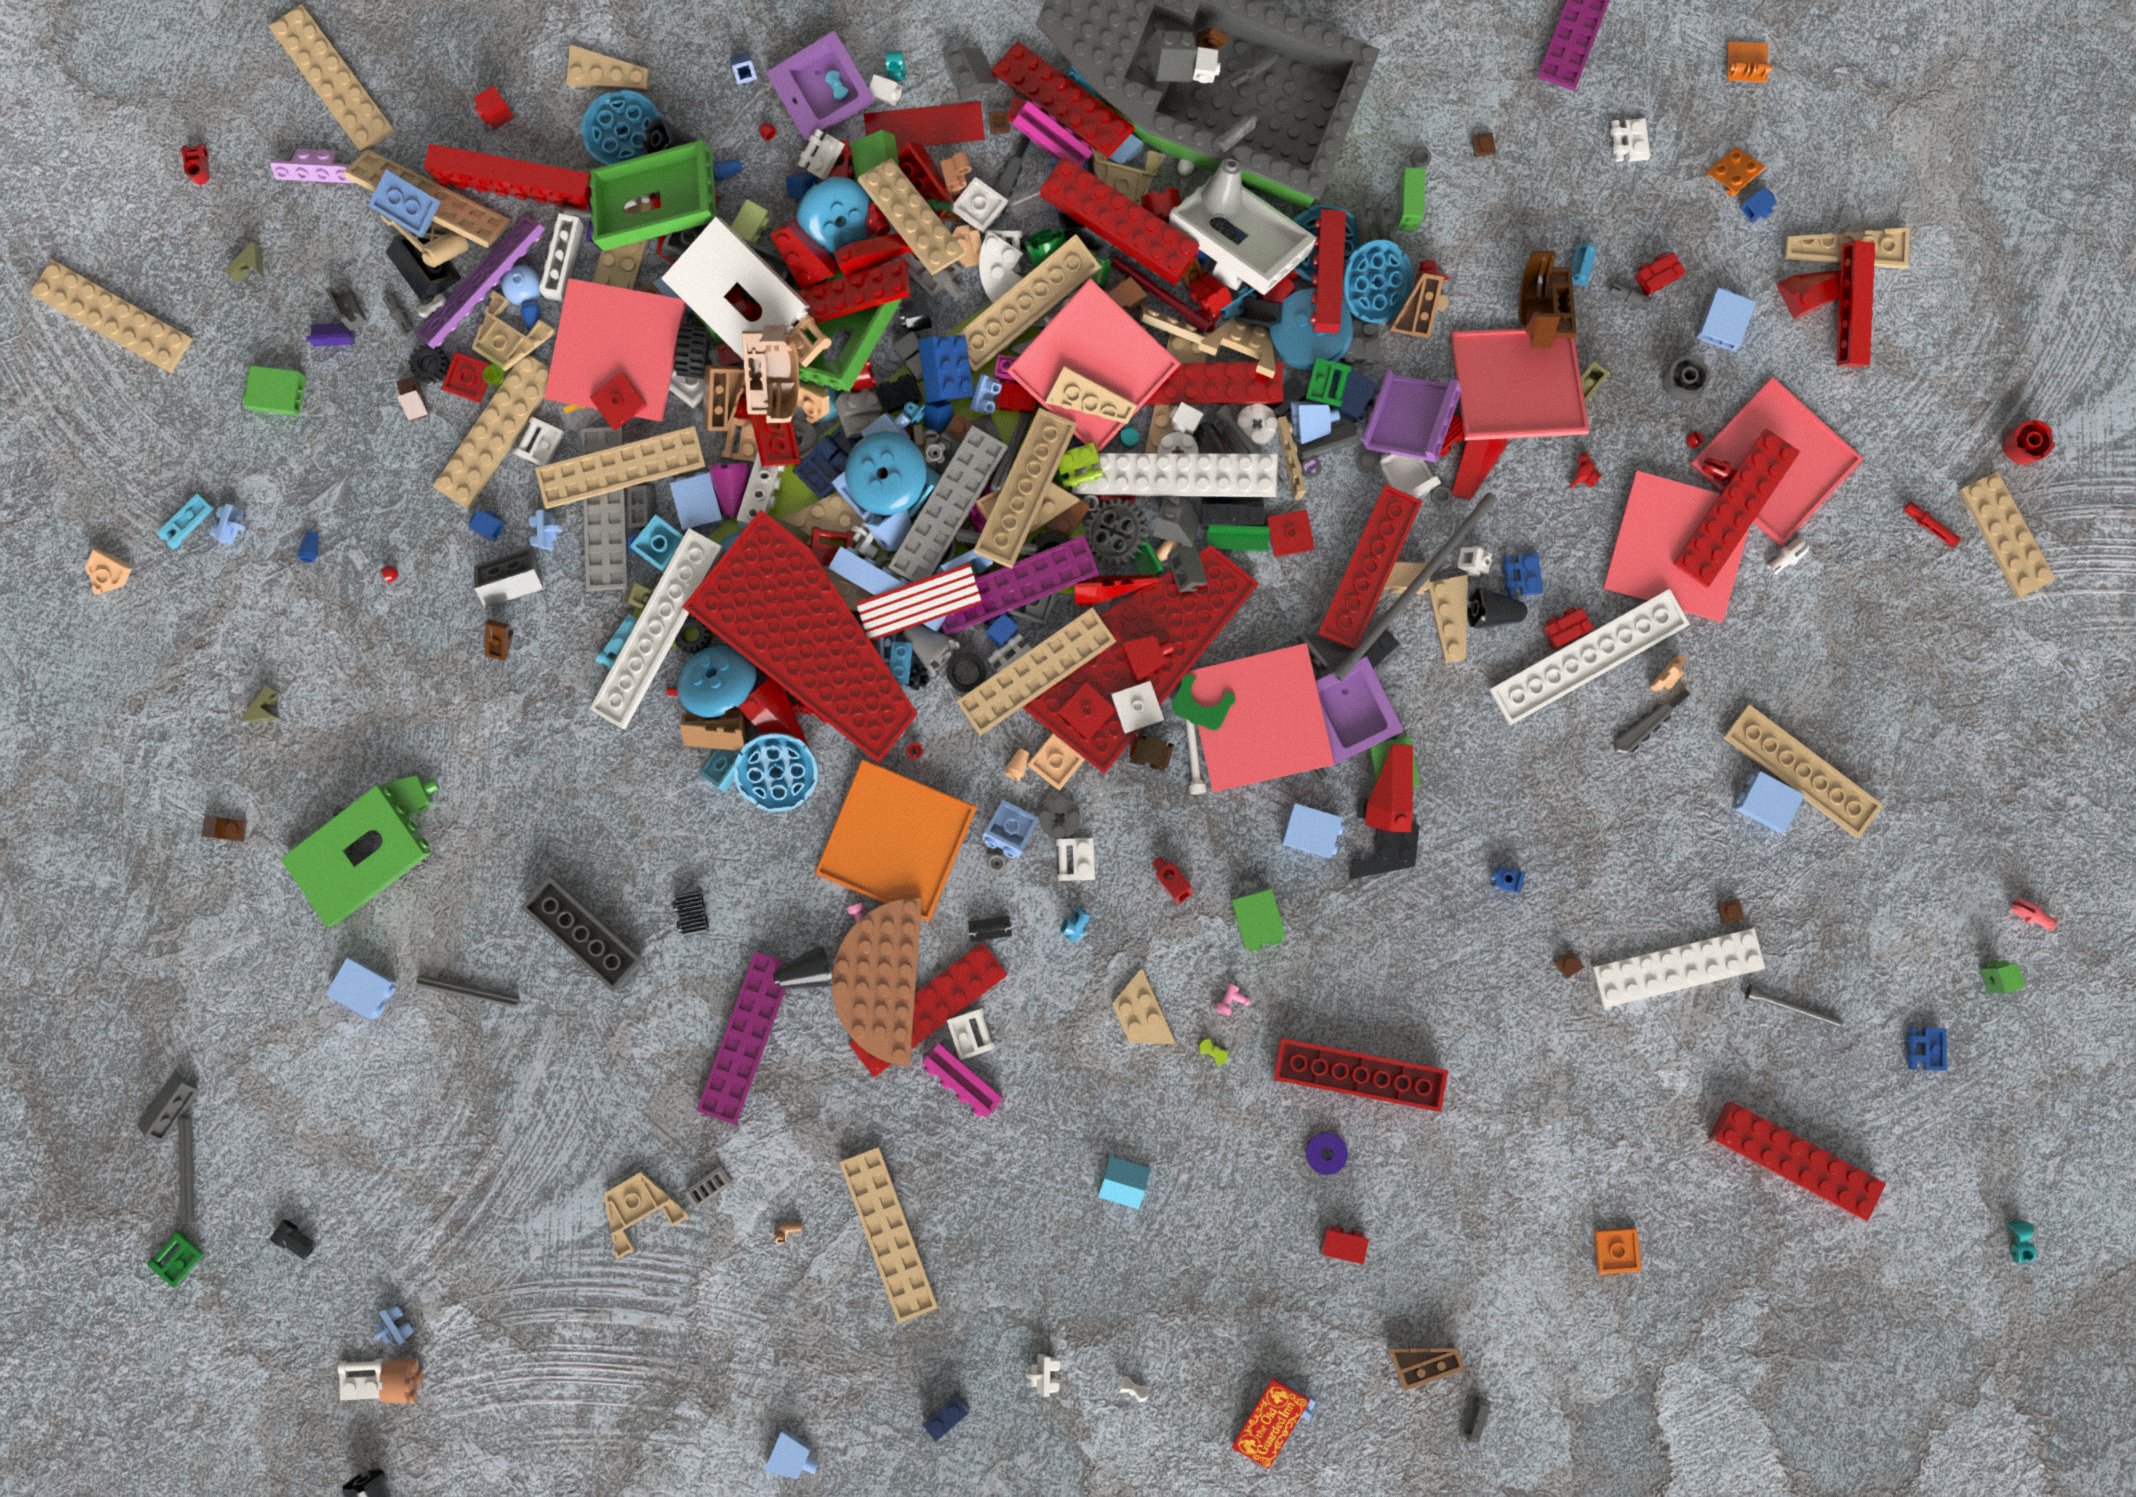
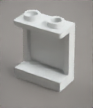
M1389 453L1380 457L1381 461L1378 463V467L1388 484L1416 498L1435 489L1441 483L1437 476L1433 477L1424 460Z

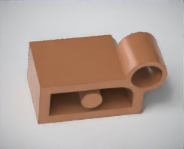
M966 152L957 153L950 159L940 161L943 181L951 197L954 199H958L967 188L964 174L972 169Z

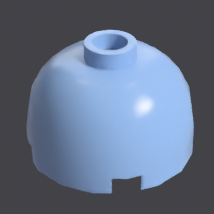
M515 265L502 276L501 287L503 294L510 303L520 307L524 303L538 302L541 298L539 286L542 278L536 270L527 265Z

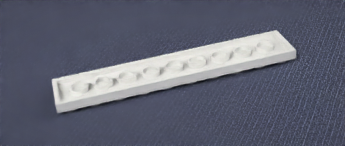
M1098 453L1101 463L1093 467L1094 470L1102 468L1104 476L1098 477L1095 481L1090 482L1088 480L1079 483L1077 487H1072L1074 495L1277 497L1278 454ZM1086 468L1076 471L1077 475L1087 473Z
M688 528L590 707L591 711L621 729H626L689 614L682 606L714 568L725 549L724 547Z
M1668 589L1492 687L1489 691L1508 725H1512L1689 626L1690 623L1671 590Z

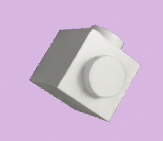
M1198 47L1193 80L1201 83H1213L1215 75L1219 76L1221 63L1217 62L1218 50Z
M873 75L869 90L875 100L895 106L902 94V87L895 81Z
M1181 402L1179 407H1174L1170 415L1173 418L1171 425L1174 426L1173 429L1177 432H1182L1183 434L1186 432L1193 436L1202 420L1203 413Z

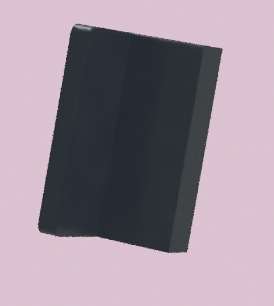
M1249 296L1244 297L1243 314L1235 316V321L1266 327L1280 324L1282 322L1283 303Z
M1293 376L1283 384V403L1265 405L1275 413L1277 419L1283 417L1291 411V402L1302 401L1306 398L1308 385L1302 386Z

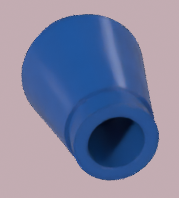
M739 158L715 161V164H713V174L716 181H724L743 170Z
M537 302L521 304L522 309L520 312L529 333L537 321L540 320V307H538Z
M306 531L297 551L299 560L314 563L315 559L318 558V533Z

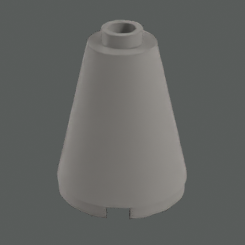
M1225 159L1221 162L1202 193V205L1213 215L1219 213L1224 214L1223 217L1233 216L1240 210L1242 205L1241 165L1234 159Z
M924 624L903 630V637L908 643H913L912 649L927 670L933 675H936L935 671L937 670L939 672L945 670L952 658L956 656L954 654L955 649L959 650L960 643L939 631L937 632Z

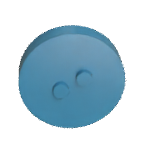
M1315 288L1300 290L1282 301V322L1270 326L1272 342L1279 357L1294 368L1309 371L1313 370L1316 358L1337 362L1346 353L1353 338L1351 314L1343 300L1341 326L1338 334L1313 332L1314 324H1310L1311 312H1314L1315 305H1311L1312 292L1315 293Z

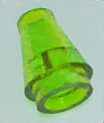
M489 365L483 371V379L488 384L500 387L505 380L503 371L498 365Z

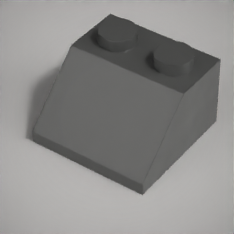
M1156 30L1146 43L1155 81L1191 82L1193 80L1197 55L1193 33Z
M961 48L944 56L945 68L961 101L998 85L981 49Z
M1165 496L1152 536L1192 548L1201 519L1186 498L1181 496Z

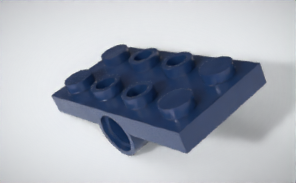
M841 424L830 435L820 439L815 445L814 450L792 471L822 500L835 489L832 481L845 471L846 462L851 450L864 437L846 438Z

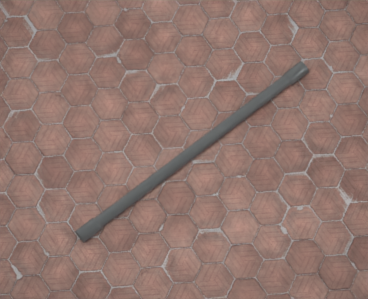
M1487 493L1481 499L1473 512L1347 659L1333 672V676L1336 679L1343 681L1377 638L1477 521L1497 501L1493 494Z

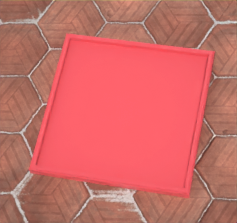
M568 278L544 399L598 410L590 396L622 372L647 405L633 417L662 422L675 362L677 335L683 322L686 302L679 298Z
M1089 278L1006 371L1048 411L1077 423L1073 434L1085 445L1094 442L1099 453L1125 423L1045 403L1064 365L1136 403L1137 407L1132 414L1133 416L1181 363Z
M1523 328L1451 332L1450 339L1455 375L1462 389L1459 404L1464 440L1587 435L1589 433L1574 338H1554L1551 348H1532L1530 336H1528Z
M1772 376L1689 465L1721 493L1729 480L1719 481L1715 476L1702 471L1701 466L1706 465L1703 463L1706 458L1728 461L1731 468L1737 470L1766 428L1801 451L1753 521L1755 525L1781 547L1864 458Z
M1635 471L1602 589L1643 601H1648L1670 589L1683 612L1723 622L1748 530L1711 585L1706 588L1674 566L1673 563L1720 494L1645 472Z
M1307 643L1191 670L1186 673L1197 678L1192 685L1191 693L1194 701L1200 706L1213 707L1219 704L1224 698L1225 691L1235 695V703L1230 707L1222 726L1218 730L1212 731L1198 725L1213 793L1335 765Z

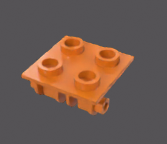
M1728 41L1727 81L1768 82V73L1772 69V65L1768 64V43Z
M1734 147L1710 168L1706 174L1728 188L1726 190L1727 195L1732 197L1736 196L1747 184H1750L1753 178L1759 176L1766 166L1737 147Z

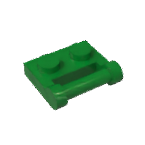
M1316 358L1306 399L1342 407L1343 401L1341 399L1348 372H1351L1352 366ZM1337 369L1340 370L1334 397L1329 398L1328 393L1334 370Z
M178 1229L171 1234L172 1238L159 1253L147 1262V1265L172 1288L180 1284L205 1254ZM179 1243L181 1245L180 1249L163 1267L161 1262Z

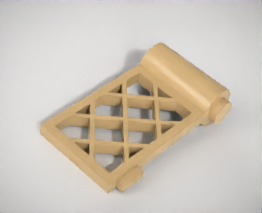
M383 214L381 215V218L388 225L392 224L423 254V261L431 267H436L468 251V243L464 236L454 233L452 230L432 221L428 228L432 229L431 234L426 233L424 237H420ZM434 230L443 231L445 235L441 236L433 233ZM418 237L430 239V242L423 245L418 240Z

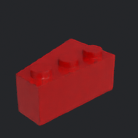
M796 219L777 226L770 234L800 289L829 278L840 269L837 262L835 263L827 254V251L821 248L801 228Z

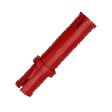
M1912 501L1908 502L1902 511L1912 517L1916 524L1927 528L1951 548L1955 547L1961 540L1960 536L1934 519L1930 512L1919 508Z

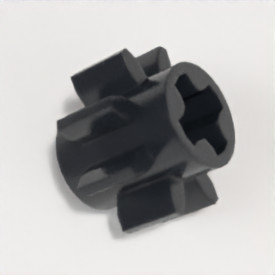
M914 664L913 668L910 667L909 684L905 685L919 691L920 687H925L929 681L927 668L918 664Z

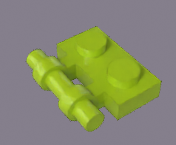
M1094 442L1064 453L1059 464L1060 474L1062 476L1069 474L1068 479L1062 480L1064 488L1070 486L1074 488L1079 486V483L1088 480L1092 482L1097 480L1098 477L1104 476L1102 468L1094 470L1093 467L1101 463ZM1087 469V473L1076 474V471Z

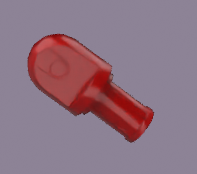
M1706 458L1703 461L1706 465L1701 466L1702 471L1715 476L1719 481L1724 479L1730 480L1736 472V469L1731 468L1730 462L1725 460L1719 461L1713 458Z

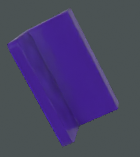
M344 323L311 325V336H306V340L314 347L355 344L354 329L350 331Z

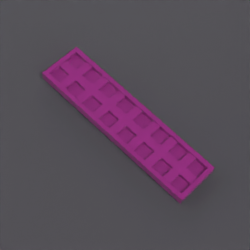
M1566 0L1537 78L1575 91L1609 0Z
M1080 536L1016 562L1013 568L1006 566L975 579L982 603L947 615L942 623L945 635L949 636L1073 586L1075 583H1080L1100 575L1086 536Z
M757 951L754 952L696 1111L734 1125L738 1124L786 989H781L779 985L775 986L772 973H776V968L787 962Z

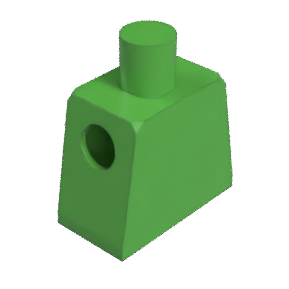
M418 775L384 784L393 790L394 798L406 809L405 814L409 819L432 805L433 800L430 794L440 790L435 778L425 782L423 777Z

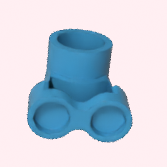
M1077 906L1073 913V918H1065L1062 922L1060 932L1067 939L1076 942L1078 938L1081 939L1084 936L1086 930L1084 926L1091 915L1085 909Z

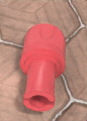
M2015 899L2013 901L2014 905L2010 907L2014 914L2025 919V922L2028 924L2037 923L2052 931L2056 927L2054 923H2058L2057 919L2043 913L2041 906L2033 905L2026 900Z

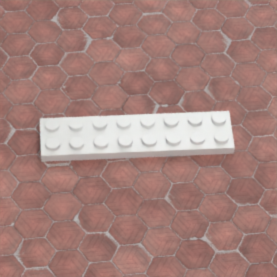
M1755 928L1592 967L1602 1008L1765 969Z

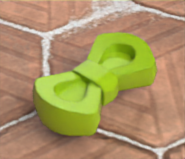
M1210 1038L1200 1042L1199 1052L1214 1057L1216 1065H1222L1227 1061L1228 1052L1214 1046Z

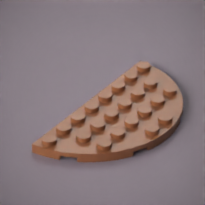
M922 898L892 901L879 906L861 918L841 943L832 972V995L835 1009L842 1025L851 1038L861 1048L876 1058L891 1064L910 1067Z

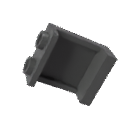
M1325 616L1297 639L1299 641L1298 645L1307 643L1309 654L1312 656L1311 661L1318 669L1322 668L1323 670L1350 649L1318 634Z

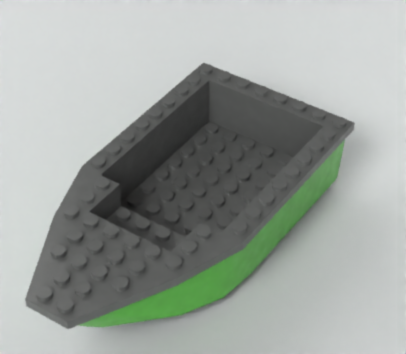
M1045 0L1036 21V26L1088 81L1106 106L1134 125L1135 130L1132 133L1141 141L1174 158L1188 160L1195 166L1213 173L1216 172L1223 160L1234 159L1241 165V181L1243 185L1307 210L1314 199H1321L1381 50L1255 0ZM1211 27L1230 37L1227 45L1218 48L1217 62L1221 63L1219 76L1215 75L1213 83H1201L1196 80L1191 82L1155 81L1146 43L1156 30L1192 32L1195 43L1197 33ZM1275 54H1279L1276 62L1256 75L1254 79H1248L1233 89L1229 86L1228 81L1245 73L1246 69H1252Z

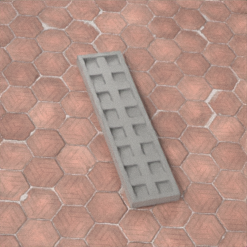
M622 426L616 431L611 427L581 429L582 456L624 445ZM624 488L583 499L587 591L628 589L626 494Z
M974 426L970 428L889 564L888 568L911 582L933 576L956 537V533L962 527L1007 451L1008 446Z

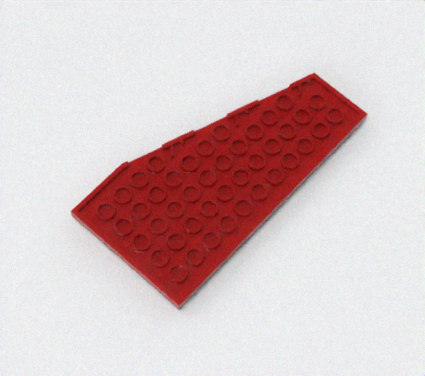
M762 510L757 513L682 606L878 763L881 762L918 715L811 549Z
M1212 545L1198 553L1208 581L1206 585L1197 586L1198 590L1179 592L1173 573L1170 571L1164 576L1159 577L1158 582L1145 586L1115 607L1099 615L1116 640V643L1022 707L1029 715L1058 736L1104 775L1134 739L1135 733L1138 734L1141 729L1125 734L1116 711L1087 740L1058 711L1085 682L1115 708L1111 694L1151 681L1159 707L1184 675H1186L1259 585V582ZM1150 636H1156L1159 644L1170 640L1174 652L1164 655L1166 665L1137 682L1122 648V643Z

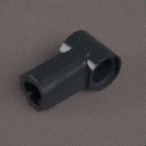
M283 1219L271 1235L270 1240L279 1247L289 1249L303 1260L306 1259L315 1249L316 1243L299 1232V1228L294 1223Z

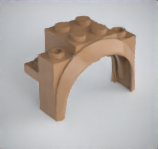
M765 325L764 331H742L748 414H767V423L790 422L796 410L799 395V359L794 340L787 334L786 325Z

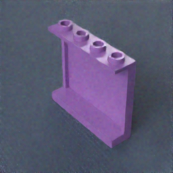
M1388 368L1386 375L1382 377L1380 393L1376 394L1374 409L1369 413L1367 429H1364L1362 433V441L1366 449L1437 462L1462 391L1459 380L1450 379L1449 384L1394 375L1392 369Z

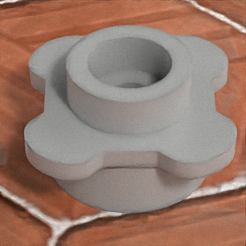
M927 443L925 445L926 462L942 464L945 461V445L943 443L938 445Z
M1004 853L1000 855L988 854L987 872L990 874L994 872L1006 873L1005 861L1007 856Z

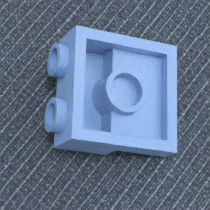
M1002 799L982 839L985 840V844L988 847H999L1004 850L1003 853L1010 858L1016 856L1019 858L1039 818Z

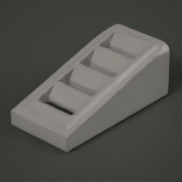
M720 1166L686 1190L684 1194L696 1210L733 1183ZM716 1174H718L720 1179L723 1181V1186H721L714 1177ZM709 1179L716 1187V1191H714L707 1182ZM702 1184L710 1194L709 1196H706L700 1186ZM694 1190L697 1191L702 1201H698L693 1193Z

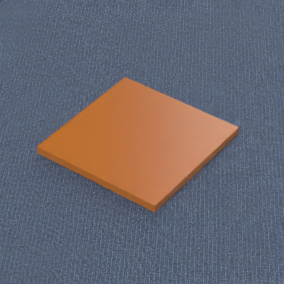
M862 759L814 874L885 904L900 899L922 898L921 919L930 922L978 806Z

